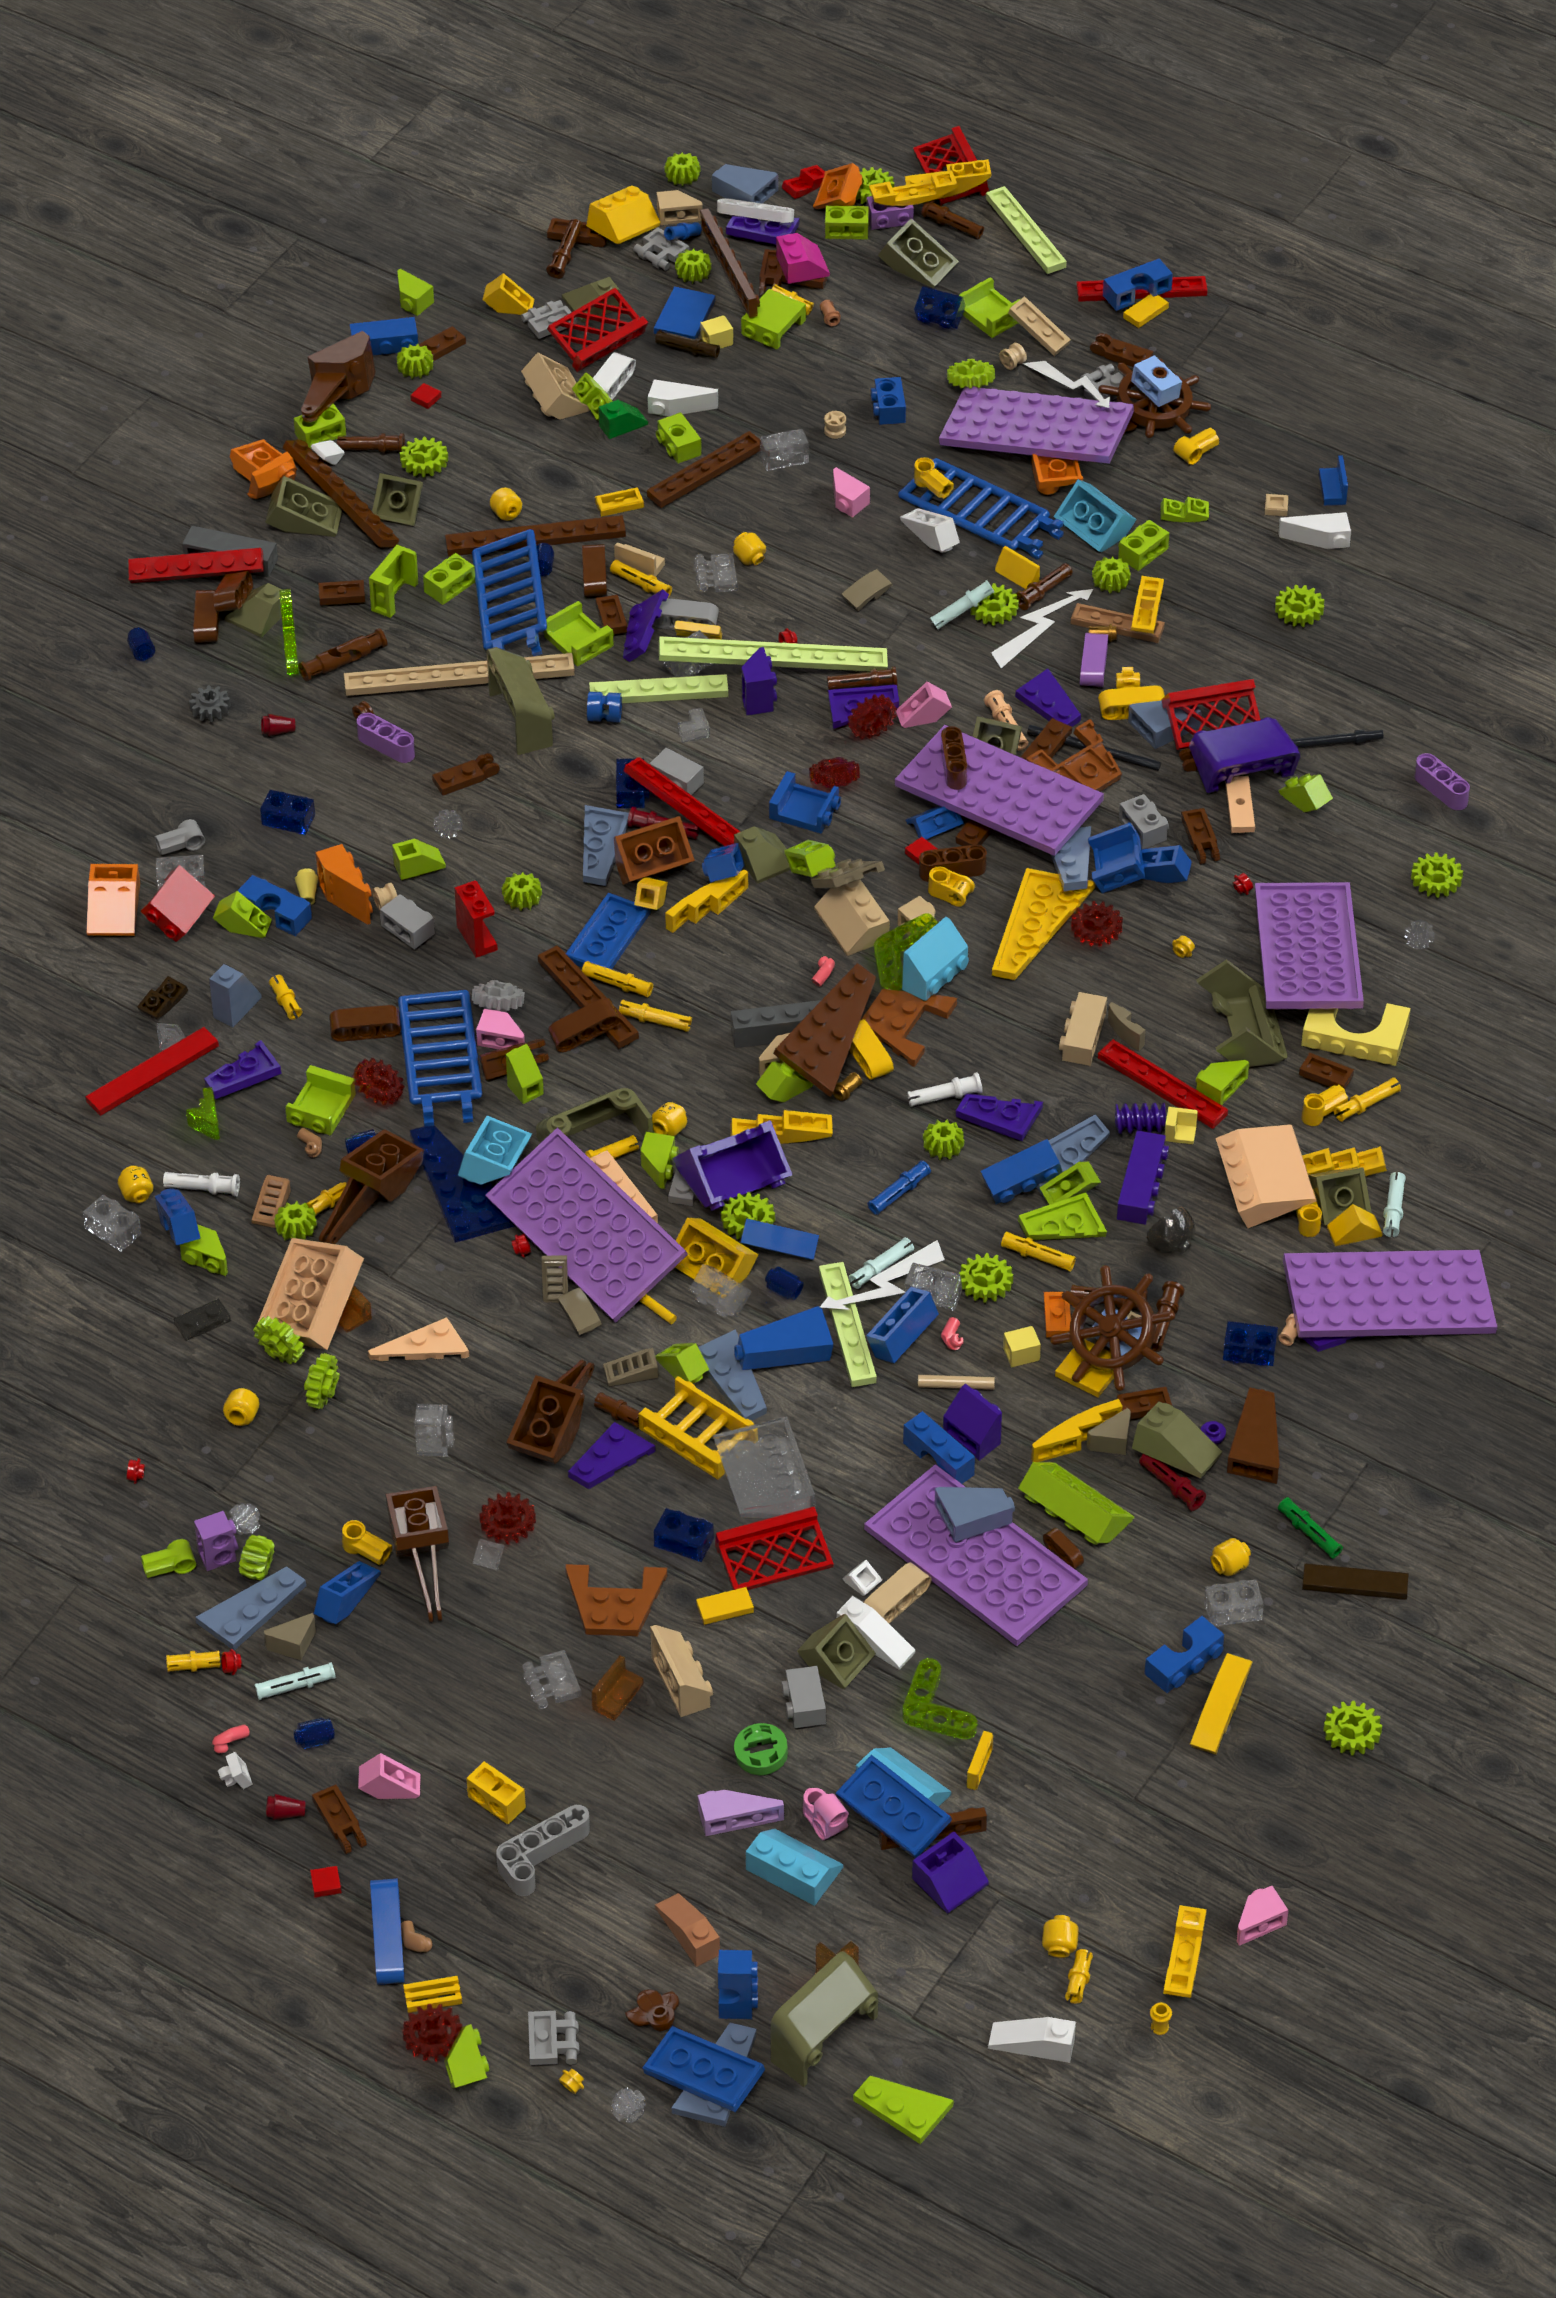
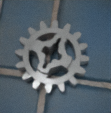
M491 980L486 985L480 983L479 986H474V989H472V1001L484 1009L507 1012L510 1008L517 1009L522 1007L525 993L523 989H517V986H513L511 983Z

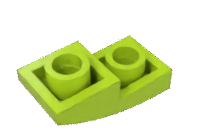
M585 373L572 387L581 403L589 407L597 420H599L598 407L612 402L608 394L588 373Z
M1187 497L1185 503L1163 498L1161 502V520L1200 522L1206 521L1209 518L1208 501Z

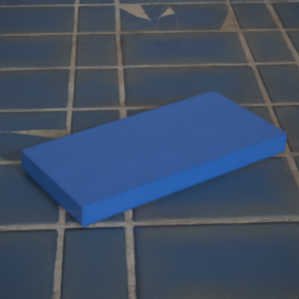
M607 893L566 952V955L577 966L582 968L585 962L590 961L612 970L650 915V908L636 906L633 901Z
M872 1754L836 1792V1796L914 1858H917L952 1821L950 1815Z
M674 2026L670 2028L642 2068L644 2074L734 2112L737 2111L765 2071L762 2063Z

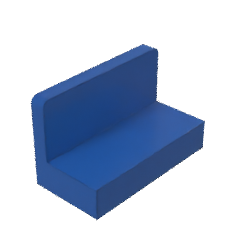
M1339 455L1337 468L1319 469L1324 506L1346 505L1348 482L1343 455Z
M940 805L906 819L907 824H914L918 837H923L924 839L963 824L960 814Z

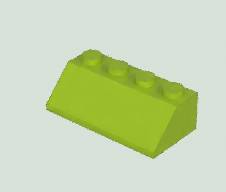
M1033 1462L1018 1488L1025 1493L1024 1497L1035 1504H1042L1045 1507V1512L1054 1517H1061L1065 1520L1064 1524L1068 1528L1075 1531L1080 1530L1085 1534L1084 1538L1087 1541L1096 1545L1098 1543H1110L1134 1519V1516L1056 1463Z

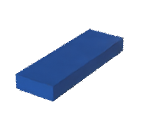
M746 1218L740 1243L814 1260L819 1235Z

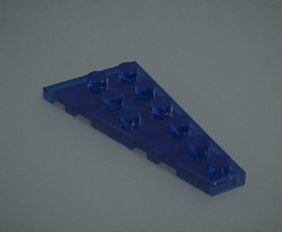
M435 1125L410 1130V1138L413 1144L424 1149L421 1164L455 1243L515 1227L486 1197V1194L494 1187L491 1182L480 1185L458 1176L464 1155Z

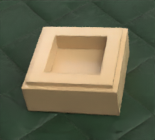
M1266 494L1265 515L1287 516L1288 495Z

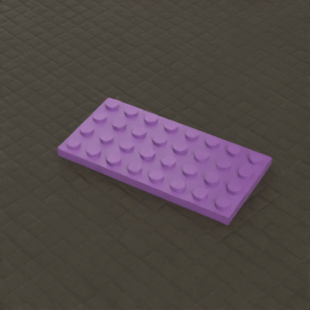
M965 386L939 437V443L944 446L1026 455L1036 454L1037 456L1110 464L1132 417L1134 406L1133 404L1123 402H1109V408L1095 405L1100 402L1099 400L985 389L974 386L967 388Z
M946 725L938 731L895 778L896 787L942 807L945 806L946 809L1054 856L1101 804L1104 798V793L965 733H962L967 760V785L963 789H951L946 784L941 755V731L949 727Z
M1350 882L1255 883L1266 1009L1363 1008L1364 1000Z
M558 1128L512 1170L510 1175L505 1176L486 1194V1197L546 1256L566 1255L568 1277L615 1323L688 1255L683 1247Z
M1480 1250L1284 1253L1283 1265L1298 1337L1496 1333L1497 1323Z
M936 1464L864 1523L865 1531L907 1563H913L929 1575L933 1583L1016 1646L1022 1643L1088 1585L1086 1577L1013 1522L955 1542L934 1504L935 1488L965 1486Z

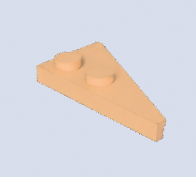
M447 1317L368 1350L369 1359L378 1361H389V1357L405 1356V1360L444 1359V1355L461 1354V1358L469 1357L468 1348Z

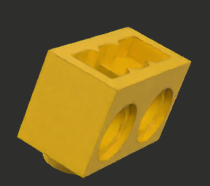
M485 1761L466 1778L468 1797L506 1824L511 1823L526 1808L525 1789Z

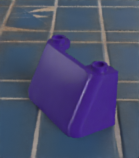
M1270 717L1256 722L1211 731H1199L1194 734L1189 745L1207 793L1218 791V784L1224 780L1226 783H1231L1233 776L1272 769L1274 774L1279 773L1280 770L1282 777L1292 776L1300 759L1298 747L1280 723Z
M771 1120L759 1124L756 1128L747 1129L739 1134L711 1144L690 1148L672 1158L676 1169L705 1208L710 1207L711 1211L725 1206L724 1201L729 1200L730 1197H737L739 1193L744 1195L747 1192H752L769 1185L774 1189L786 1184L784 1179L792 1176Z

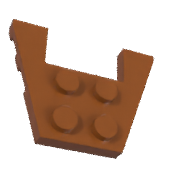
M1091 719L1076 727L1073 733L1087 747L1060 764L1055 763L1042 749L1026 758L1029 762L1099 792L1120 780L1122 775L1110 751L1107 752L1103 746L1101 735L1097 734L1094 730L1095 725Z
M882 989L862 1019L868 1023L881 1043L885 1042L893 1048L895 1054L898 1056L902 1055L907 1059L908 1064L915 1067L925 1053V1046L907 1040L906 1037L924 1011L948 1019L957 1006V998L932 995L924 1001L906 991Z
M566 1564V1575L571 1585L572 1594L575 1597L585 1634L638 1636L650 1613L654 1600L657 1599L660 1593V1587L667 1578V1568L644 1567L642 1589L588 1587L589 1565Z

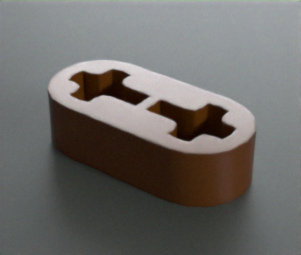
M1053 1528L1043 1535V1541L1047 1549L1072 1568L1076 1569L1084 1563L1080 1550L1058 1528Z

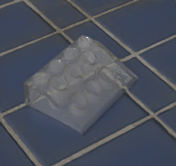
M787 1416L713 1435L740 1517L773 1518L814 1506L816 1509L815 1493Z

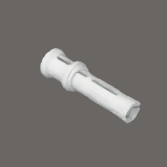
M976 1072L973 1073V1076L962 1079L955 1077L950 1083L911 1092L908 1091L907 1097L911 1099L909 1101L910 1107L953 1096L961 1099L966 1094L976 1092L982 1094L983 1090L979 1074Z
M165 1172L163 1186L164 1188L209 1191L212 1195L230 1193L232 1196H238L240 1177L239 1174L220 1176L218 1173H213L210 1176Z

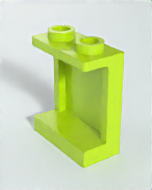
M990 277L958 296V312L993 338L1018 324L1008 312L1020 299L1011 303L994 289V280Z
M768 289L759 299L760 307H757L758 316L749 318L746 313L741 318V334L774 349H778L783 334L794 323L802 325L806 321V304Z
M396 545L369 577L371 611L391 618L395 614L394 595L403 584L414 587L418 585L417 555L415 551Z
M579 601L546 619L547 629L544 631V637L563 654L572 653L573 663L577 667L614 646L613 630L608 625L599 628L583 613L582 603Z
M310 1065L306 1071V1084L293 1104L288 1103L285 1107L287 1122L318 1133L332 1135L356 1095L355 1079Z

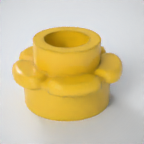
M1180 936L1172 942L1173 951L1177 956L1181 958L1192 956L1195 945L1188 937Z
M571 2069L569 2072L566 2070L562 2071L563 2075L558 2080L566 2089L573 2094H576L579 2089H584L582 2084L584 2078L574 2069Z

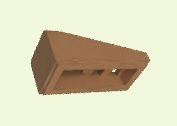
M271 1175L266 1176L252 1217L253 1224L276 1228L274 1222L275 1215L278 1214L279 1207H285L291 1192L288 1179ZM262 1212L268 1213V1214H273V1217H272V1216H267V1215H262Z

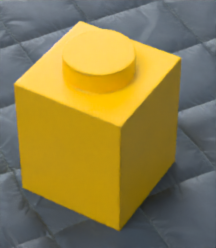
M647 877L640 880L637 884L634 905L654 910L662 907L665 902L668 882Z

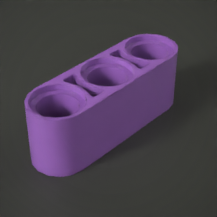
M1085 633L1080 685L1103 687L1108 634Z
M363 713L358 716L357 733L359 741L401 763H407L414 759L415 747L412 734L372 713Z
M1425 753L1417 757L1415 780L1451 809H1465L1469 799L1470 786L1468 782L1432 754Z

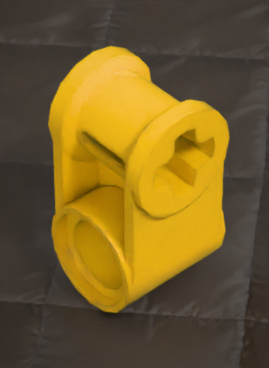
M935 867L930 870L928 892L935 898L961 907L965 904L967 895L975 889L974 882L967 876L952 872L945 867Z

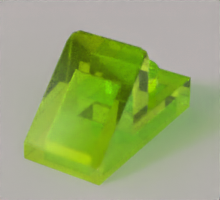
M212 1087L202 1088L203 1098L199 1099L200 1107L186 1110L187 1123L191 1128L214 1140H218L220 1136Z

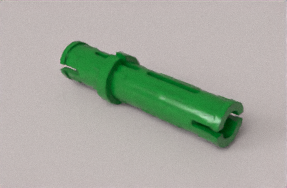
M1289 1497L1280 1502L1278 1510L1292 1521V1526L1296 1529H1301L1332 1559L1342 1552L1343 1546L1310 1518L1311 1515L1308 1511L1299 1508ZM1295 1514H1297L1305 1523H1307V1525L1304 1524ZM1313 1531H1315L1316 1533H1318L1326 1542H1324V1541H1323L1317 1534H1315Z

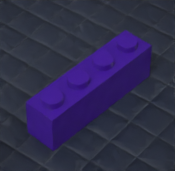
M1137 1130L1118 1201L1117 1220L1146 1225L1148 1215L1153 1216L1155 1201L1152 1200L1153 1197H1158L1160 1183L1157 1180L1158 1178L1162 1179L1165 1164H1162V1160L1167 1161L1169 1146L1165 1145L1166 1135Z

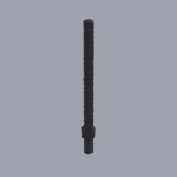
M1029 725L1027 734L1038 736L1043 728ZM1068 736L1064 742L1066 745L1080 749L1087 747L1078 738ZM1104 746L1106 751H1110L1115 759L1157 771L1161 767V762Z
M1361 729L1354 730V733L1292 739V741L1300 748L1348 742L1361 744L1367 740L1383 739L1384 735L1383 730L1365 731Z

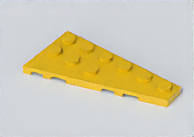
M1026 868L992 967V976L1016 980L1095 889V882L1088 880L1087 889L1064 891L1058 874Z

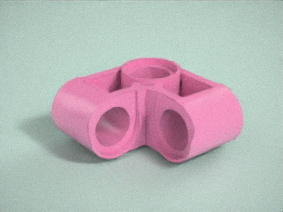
M808 1788L805 1791L803 1814L813 1826L820 1839L826 1840L848 1827L847 1818L849 1813L835 1794H826L819 1788Z

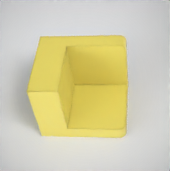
M725 316L700 322L701 339L704 342L720 345V349L733 345V327Z
M1168 1107L1165 1125L1166 1141L1194 1144L1198 1111Z
M1032 1326L1004 1333L1003 1349L1011 1367L1040 1360L1041 1344Z

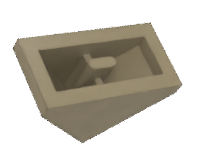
M1126 1408L1087 1432L1088 1450L1126 1455L1131 1411Z
M313 1613L264 1630L266 1649L302 1660L316 1633Z

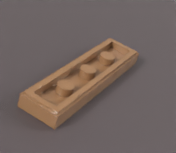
M1077 603L1071 617V624L1089 628V626H1109V624H1112V626L1117 627V634L1155 643H1159L1165 622L1156 621L1154 634L1132 631L1133 615Z

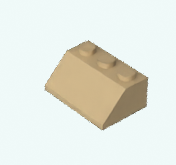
M537 353L521 371L526 379L525 383L532 389L533 397L542 406L540 409L546 416H553L561 420L590 411L589 407L581 403L572 390L576 381L568 367Z
M860 879L836 888H830L814 906V910L847 956L889 941L890 921Z
M658 1625L650 1626L651 1658L680 1717L710 1708V1696L713 1695V1690L708 1680L704 1681L702 1677L703 1670L698 1660L694 1661L692 1657L693 1650L690 1642L684 1641L681 1633Z

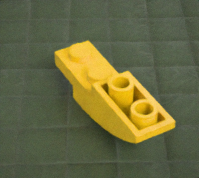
M989 159L947 164V171H953L957 188L936 199L965 192L991 178ZM933 173L905 176V185L931 181V174Z

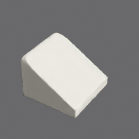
M331 440L311 445L312 450L332 465H336L344 455V451Z
M867 1560L857 1565L842 1578L846 1584L862 1596H865L882 1581L881 1577Z

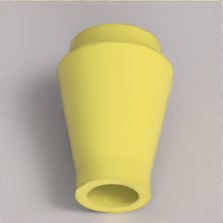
M301 869L297 872L295 882L300 897L306 899L312 905L315 903L318 876L312 869Z

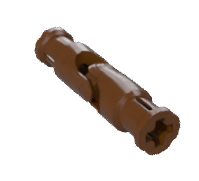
M378 628L369 635L358 636L337 647L317 654L310 661L298 663L299 671L305 681H309L315 675L320 673L326 674L369 655L374 649L386 647L388 645L387 639L382 629Z

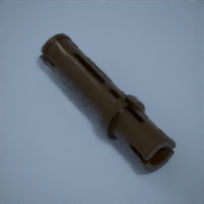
M662 330L656 333L655 343L686 350L696 356L705 355L717 359L719 356L720 345L704 342L700 338L691 339Z

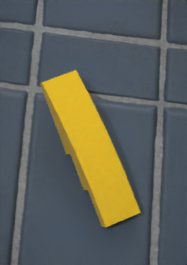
M1147 576L1141 577L1131 626L1132 631L1154 634L1164 579Z
M742 870L737 876L714 881L683 898L665 912L666 929L674 933L687 920L696 924L710 911L719 915L748 889V871Z
M784 1110L782 1116L758 1114L756 1120L732 1118L730 1124L731 1136L747 1129L756 1128L759 1124L771 1120L780 1144L832 1137L833 1134L832 1115Z
M1381 1146L1359 1153L1356 1152L1354 1147L1332 1154L1329 1148L1302 1155L1308 1176L1331 1170L1364 1167L1365 1176L1387 1171Z
M1116 1399L1088 1409L1048 1431L1032 1444V1463L1081 1451V1442L1087 1440V1432L1122 1411L1120 1400Z
M1229 1653L1226 1654L1190 1743L1191 1747L1217 1754L1223 1734L1226 1733L1233 1711L1236 1710L1253 1663L1252 1661Z

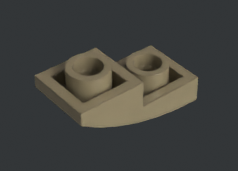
M876 569L856 581L842 593V596L857 611H860L872 598L877 600L892 586V583Z
M1111 1002L1108 1011L1109 1024L1122 1040L1140 1051L1145 1045L1146 1029L1142 1028L1139 1024L1131 1022V1012Z
M580 1287L558 1297L560 1306L568 1315L572 1326L579 1335L589 1333L602 1325L593 1306Z

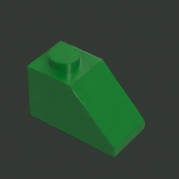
M615 400L598 407L599 427L609 439L648 425L647 419L638 408L623 401Z

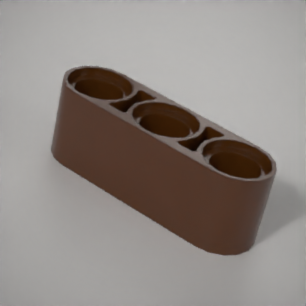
M605 544L582 545L584 597L607 596Z
M249 571L231 573L224 576L213 594V603L217 612L237 610L242 607L253 589L252 576Z
M196 590L193 626L195 643L218 642L220 612L215 610L213 603V594L216 590Z
M949 726L941 731V755L947 786L951 789L959 790L967 785V760L961 730L955 726Z
M981 845L924 851L919 856V877L923 881L929 882L930 870L935 867H945L952 872L967 877L980 876L986 871L987 851Z
M601 998L552 1023L548 1031L557 1051L567 1052L613 1029L619 1024L620 1019L612 1001L609 998Z
M393 1005L338 1009L331 1012L329 1016L331 1037L341 1042L395 1037L401 1030L399 1010Z

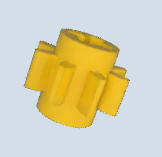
M1122 667L1121 673H1116V689L1140 687V673H1134L1133 667Z

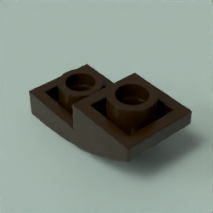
M167 976L156 991L151 989L137 1008L149 1016L158 1019L169 1012L186 995L188 988L186 985Z

